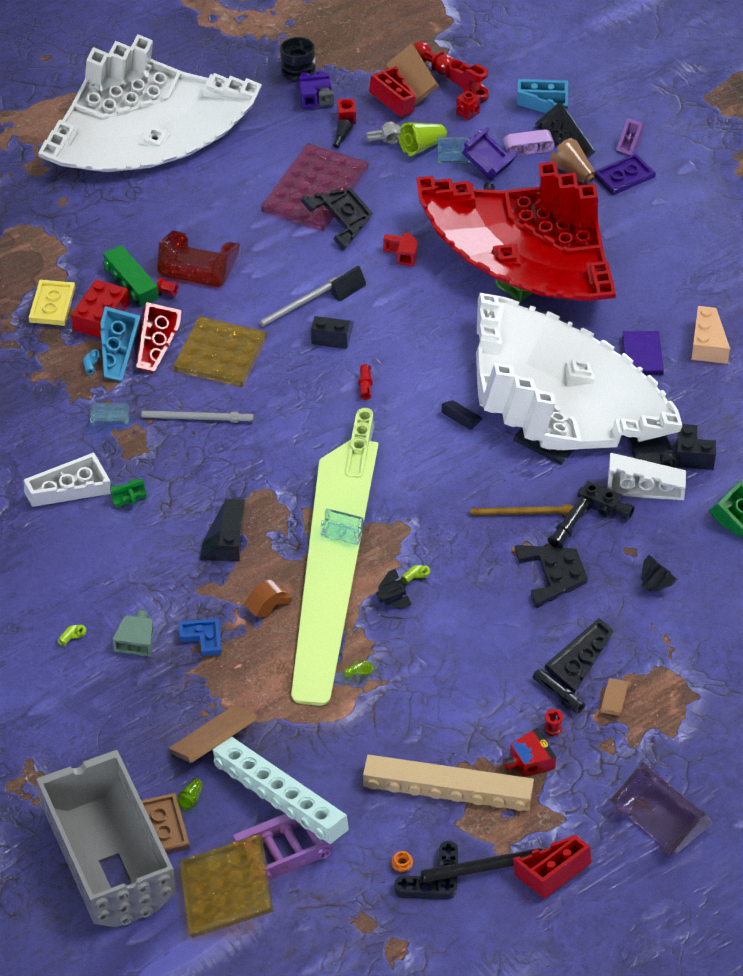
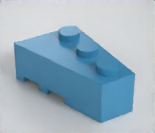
M518 79L517 105L547 113L556 104L561 102L568 109V80Z

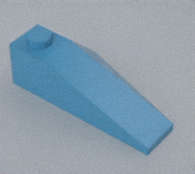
M105 307L100 322L104 378L122 382L139 328V315Z

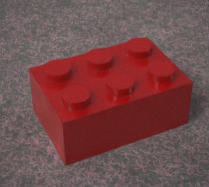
M95 279L71 314L73 330L101 338L100 322L105 307L125 311L129 305L128 289Z

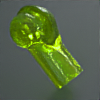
M358 660L344 669L343 674L348 679L356 673L369 675L373 672L374 665L371 662Z

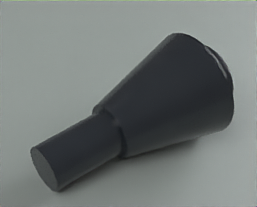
M345 119L338 121L333 147L339 148L342 140L353 130V125L350 121Z

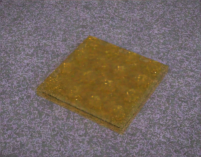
M199 316L173 365L174 371L243 387L266 341L267 332Z
M260 834L180 860L188 930L192 938L274 912L263 840Z

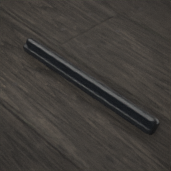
M536 849L424 869L420 875L423 882H430L514 866L513 858L518 856L520 858L531 855L532 851Z

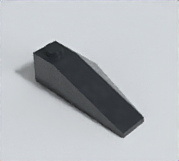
M225 499L202 542L201 560L240 561L245 508L244 499Z

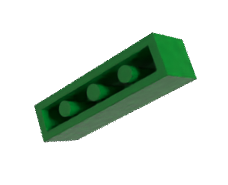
M122 245L103 253L104 261L102 263L105 270H109L113 279L118 281L121 287L128 289L131 300L136 302L139 307L145 306L146 302L151 303L159 299L158 286Z

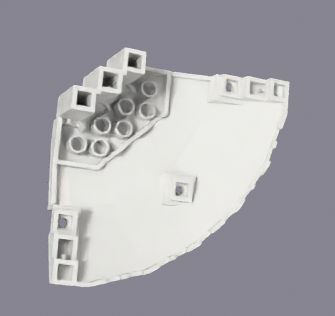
M138 34L131 47L115 41L109 54L93 47L86 60L85 80L63 120L57 122L48 139L44 141L38 157L64 167L101 172L151 168L187 157L225 136L252 108L262 84L247 78L245 81L230 76L228 79L216 73L210 74L209 78L167 66L151 59L153 40Z
M484 293L479 294L477 334H479L480 342L476 351L478 398L480 406H483L484 411L502 413L504 424L511 427H522L525 438L532 441L539 440L540 446L548 450L610 448L618 446L622 435L637 437L638 442L681 431L682 422L678 409L672 401H667L664 390L658 389V382L650 375L646 377L642 373L643 369L641 367L636 368L632 364L633 360L628 355L623 353L621 356L614 351L615 347L605 340L600 342L593 337L594 333L584 328L578 330L572 327L573 323L570 321L568 324L560 321V316L547 311V314L535 311L536 307L530 305L528 309L519 306V301L507 297Z

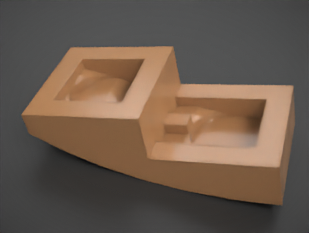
M609 678L601 707L602 713L621 716L629 686L628 681Z

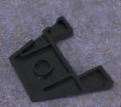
M352 188L335 190L328 194L318 193L311 197L306 195L301 199V202L310 212L324 205L345 230L335 235L334 241L343 251L373 214Z
M515 545V553L519 564L539 560L549 587L531 590V597L535 608L541 607L548 600L551 602L557 599V596L564 592L569 593L587 583L588 577L577 549Z

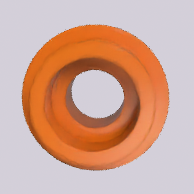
M399 851L392 857V867L398 872H406L412 868L413 859L408 852Z

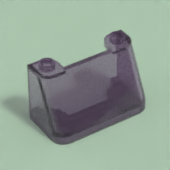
M644 762L639 765L610 799L615 805L613 809L620 816L623 817L626 814L661 844L660 849L668 856L671 854L676 856L713 823L704 811L688 801Z

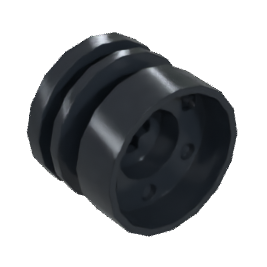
M293 37L283 41L280 45L281 72L283 76L288 79L299 80L301 73L313 75L316 71L314 43L304 37Z

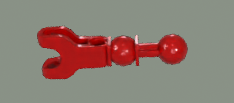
M419 41L414 44L423 61L431 62L433 71L446 75V78L459 85L464 92L469 90L478 95L480 102L489 98L488 89L481 83L484 79L488 78V70L480 64L470 66L462 61L453 59L450 55L444 54L443 51L435 55L426 42Z

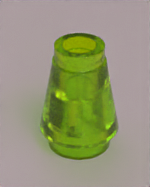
M193 779L178 794V804L181 807L191 809L197 805L203 787L202 781Z

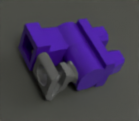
M318 71L314 75L301 73V76H299V90L303 108L318 107L317 94L319 96V106L334 105V91L331 88L329 73L324 71ZM313 100L312 103H306L305 101Z

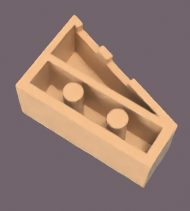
M698 306L691 360L728 364L730 347L717 309Z

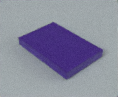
M636 153L595 171V178L612 195L648 181L656 175V172Z
M623 331L624 353L633 360L632 364L636 368L641 367L644 375H663L664 367L659 331Z

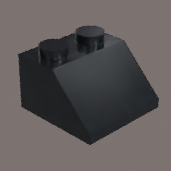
M314 316L311 327V344L347 349L354 321Z

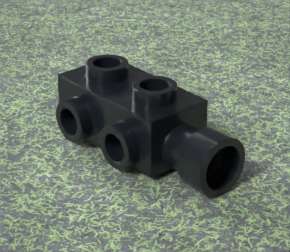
M587 481L584 487H580L577 493L578 498L583 497L586 499L584 504L589 501L590 505L586 510L594 509L603 517H613L618 513L621 517L629 520L635 510L634 505L622 503V494Z

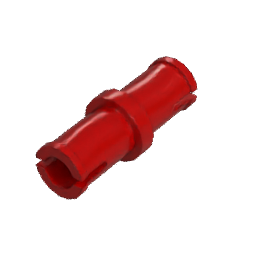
M367 364L360 366V378L358 379V385L360 386L359 396L363 399L364 394V400L371 398V386L373 385L371 366L368 365L367 370Z

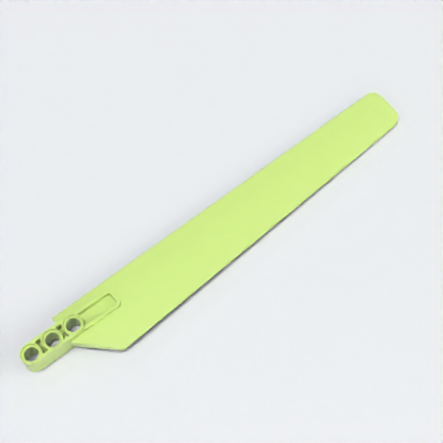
M361 408L357 411L351 440L319 460L291 691L292 699L299 704L322 706L331 699L379 445L378 442L371 441L374 423L373 412L369 408Z

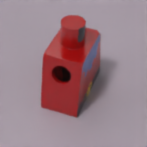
M538 728L511 743L510 757L503 759V764L507 771L517 767L522 776L527 777L554 770L556 767V756Z

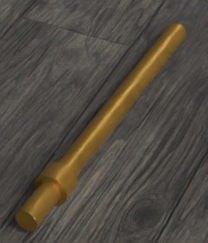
M563 504V506L470 508V515L563 514V516H568L574 506Z

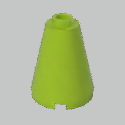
M403 123L400 126L402 131L399 134V143L404 153L407 152L408 156H416L444 141L447 136V130L442 124Z

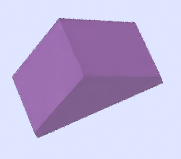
M627 118L616 150L633 155L642 143L644 123Z

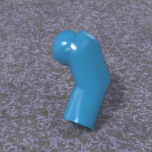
M92 350L83 359L87 375L95 373L94 365L100 357L98 350Z

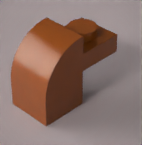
M271 579L255 587L244 605L255 617H269L276 604H289L292 597L287 593L286 588L277 585Z

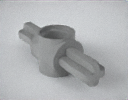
M386 122L381 127V130L367 132L366 138L367 141L383 139L388 144H395L399 141V134H401L402 129H400L399 124Z

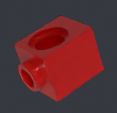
M354 98L337 99L338 120L345 119L350 121L352 125L356 124Z

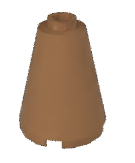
M569 138L557 146L559 150L551 154L549 162L556 161L557 168L566 174L576 172L577 181L583 185L592 183L595 179V171L577 140Z

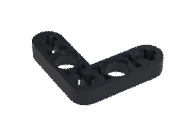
M453 841L441 843L438 867L458 863V846ZM447 849L451 850L450 859H446ZM404 875L395 880L394 890L396 895L402 898L448 900L454 898L457 894L458 876L423 882L421 876ZM445 881H450L449 891H445ZM402 884H406V889H402ZM413 884H416V890H413ZM429 884L432 888L429 891H423L420 889V886Z

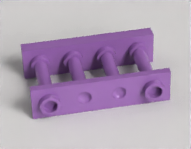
M286 814L233 835L236 852L246 851L256 869L253 871V883L255 886L261 883H268L271 879L319 859H326L333 854V843L322 842L315 833L306 829L314 846L303 850L293 833V830L302 827V825L296 820L290 819ZM285 835L295 854L283 858L273 838ZM266 843L276 862L264 866L254 846Z

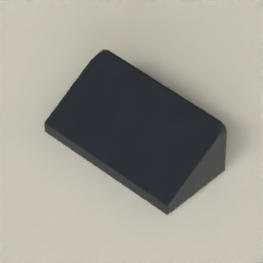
M356 266L331 282L332 296L337 300L342 301L366 286L360 266Z
M454 400L442 403L441 413L470 430L482 420L481 416Z

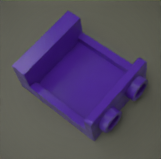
M486 127L484 130L480 129L474 135L475 138H469L464 143L465 148L462 154L492 181L513 162L517 153L514 150L506 153L487 134L490 128Z

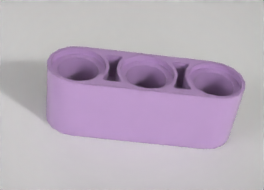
M549 130L514 133L505 136L503 139L506 152L509 153L514 150L517 156L546 153L552 151L555 147Z

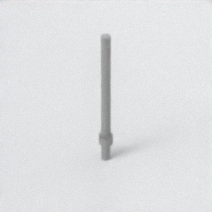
M334 277L328 280V283L260 320L261 326L264 327L329 291L331 289V282L337 278Z
M142 410L141 413L142 418L231 421V423L254 421V414H239V412L233 411L231 413Z

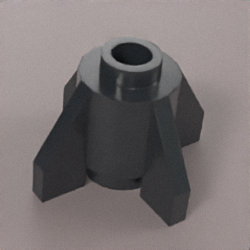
M648 555L644 560L641 580L643 582L641 585L649 592L652 589L659 591L673 586L678 580L671 574V571L658 563L652 556Z
M395 568L388 571L379 584V591L376 592L380 603L384 602L387 606L406 608L412 605L408 595L403 597V595L407 594L405 584L401 579L396 581L400 577Z

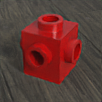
M469 90L460 94L456 100V113L469 121L480 113V97Z

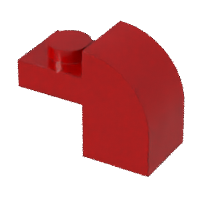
M406 232L403 233L402 237L385 234L383 238V251L396 253L397 264L414 267L417 260V241L414 236Z

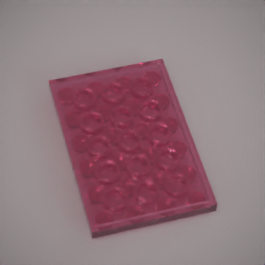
M307 143L261 205V211L324 231L334 216L324 205L310 212L301 202L302 197L306 195L311 197L318 193L328 194L331 191L352 188L353 190L369 168V162Z

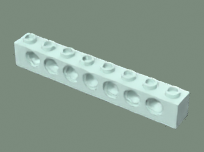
M230 737L213 749V761L218 769L224 770L231 778L237 779L247 789L253 790L261 799H266L274 808L280 809L290 819L299 822L303 828L315 833L319 839L332 844L349 830L345 813L233 737Z

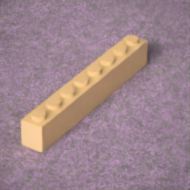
M367 755L363 773V787L373 790L381 789L393 793H408L414 796L421 795L434 799H449L455 802H469L475 805L482 804L496 808H510L517 811H530L534 784L533 778L375 755Z

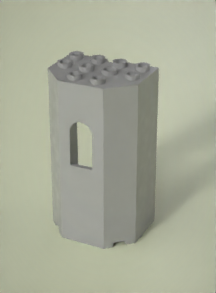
M118 750L84 761L78 768L70 766L36 779L40 803L94 924L110 927L128 925L132 921L142 917L146 918L156 913L176 893L174 869ZM119 855L131 883L130 885L123 883L111 888L100 862Z

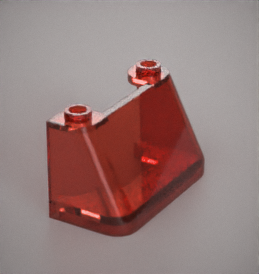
M174 230L159 242L157 271L161 276L212 287H221L227 281L240 247V243L227 242L222 246L220 253L188 247L189 240L187 235Z

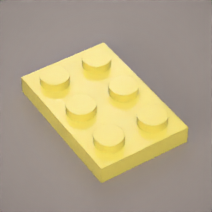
M39 280L29 315V323L65 326L75 291V283Z

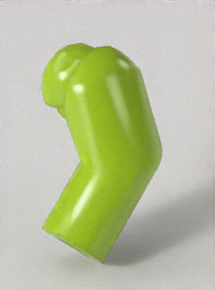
M414 565L401 576V580L408 584L414 578H426L430 574V568L426 565Z
M81 624L69 626L57 641L61 646H66L71 639L83 637L87 629Z

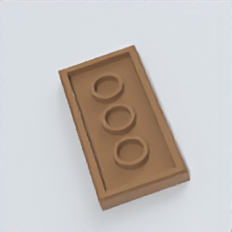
M412 43L386 64L388 68L397 66L399 74L404 77V82L409 84L415 93L414 107L439 87Z
M233 705L169 747V751L172 755L192 763L256 721L257 717L255 713Z

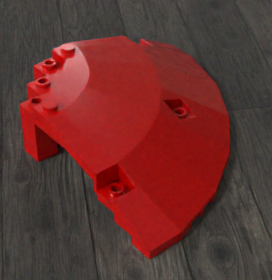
M556 161L538 163L539 187L505 191L474 189L473 183L470 184L469 181L452 183L451 178L434 180V176L416 178L419 203L435 232L469 264L500 282L540 296L581 301L616 298L614 281L612 280L609 263L605 258L599 228L596 184L578 186L576 172L558 174Z

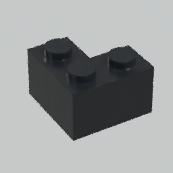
M682 424L681 431L677 432V466L714 470L716 440L697 439L698 425Z

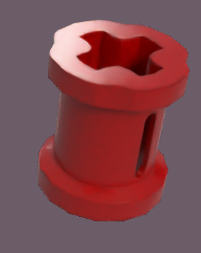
M159 278L157 282L158 293L163 292L170 294L171 297H175L178 292L179 283Z
M557 709L548 710L545 714V733L550 736L559 735L562 732L563 714Z

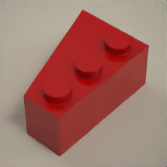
M397 66L371 75L369 92L400 117L413 113L416 95L409 84L404 82V77L399 74Z
M573 835L552 843L551 847L541 851L536 849L532 851L531 855L526 857L513 858L515 876L545 899L591 864L590 846L578 836Z

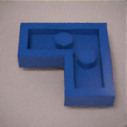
M219 618L179 621L180 642L200 641L201 656L222 655Z

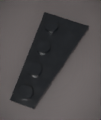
M561 102L556 104L535 123L542 130H549L552 138L559 144L569 138L577 140L587 159L596 152Z
M598 618L547 662L544 668L575 694L611 638L613 630Z

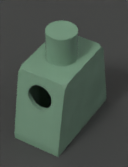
M138 610L136 616H124L113 637L114 652L147 657L152 656L154 627L153 620L148 618L146 611Z

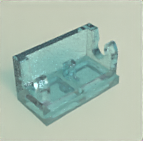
M437 137L438 163L470 162L462 154V151L465 148L464 143L469 138L472 139V137Z
M91 403V426H96V422H124L125 427H129V403Z
M326 508L325 520L321 521V536L358 545L364 532L363 517Z

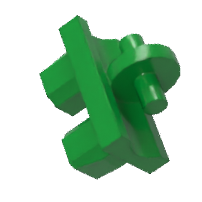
M142 478L138 480L133 479L127 484L112 486L110 493L113 506L117 508L129 503L135 505L137 500L146 498L147 493L144 480Z

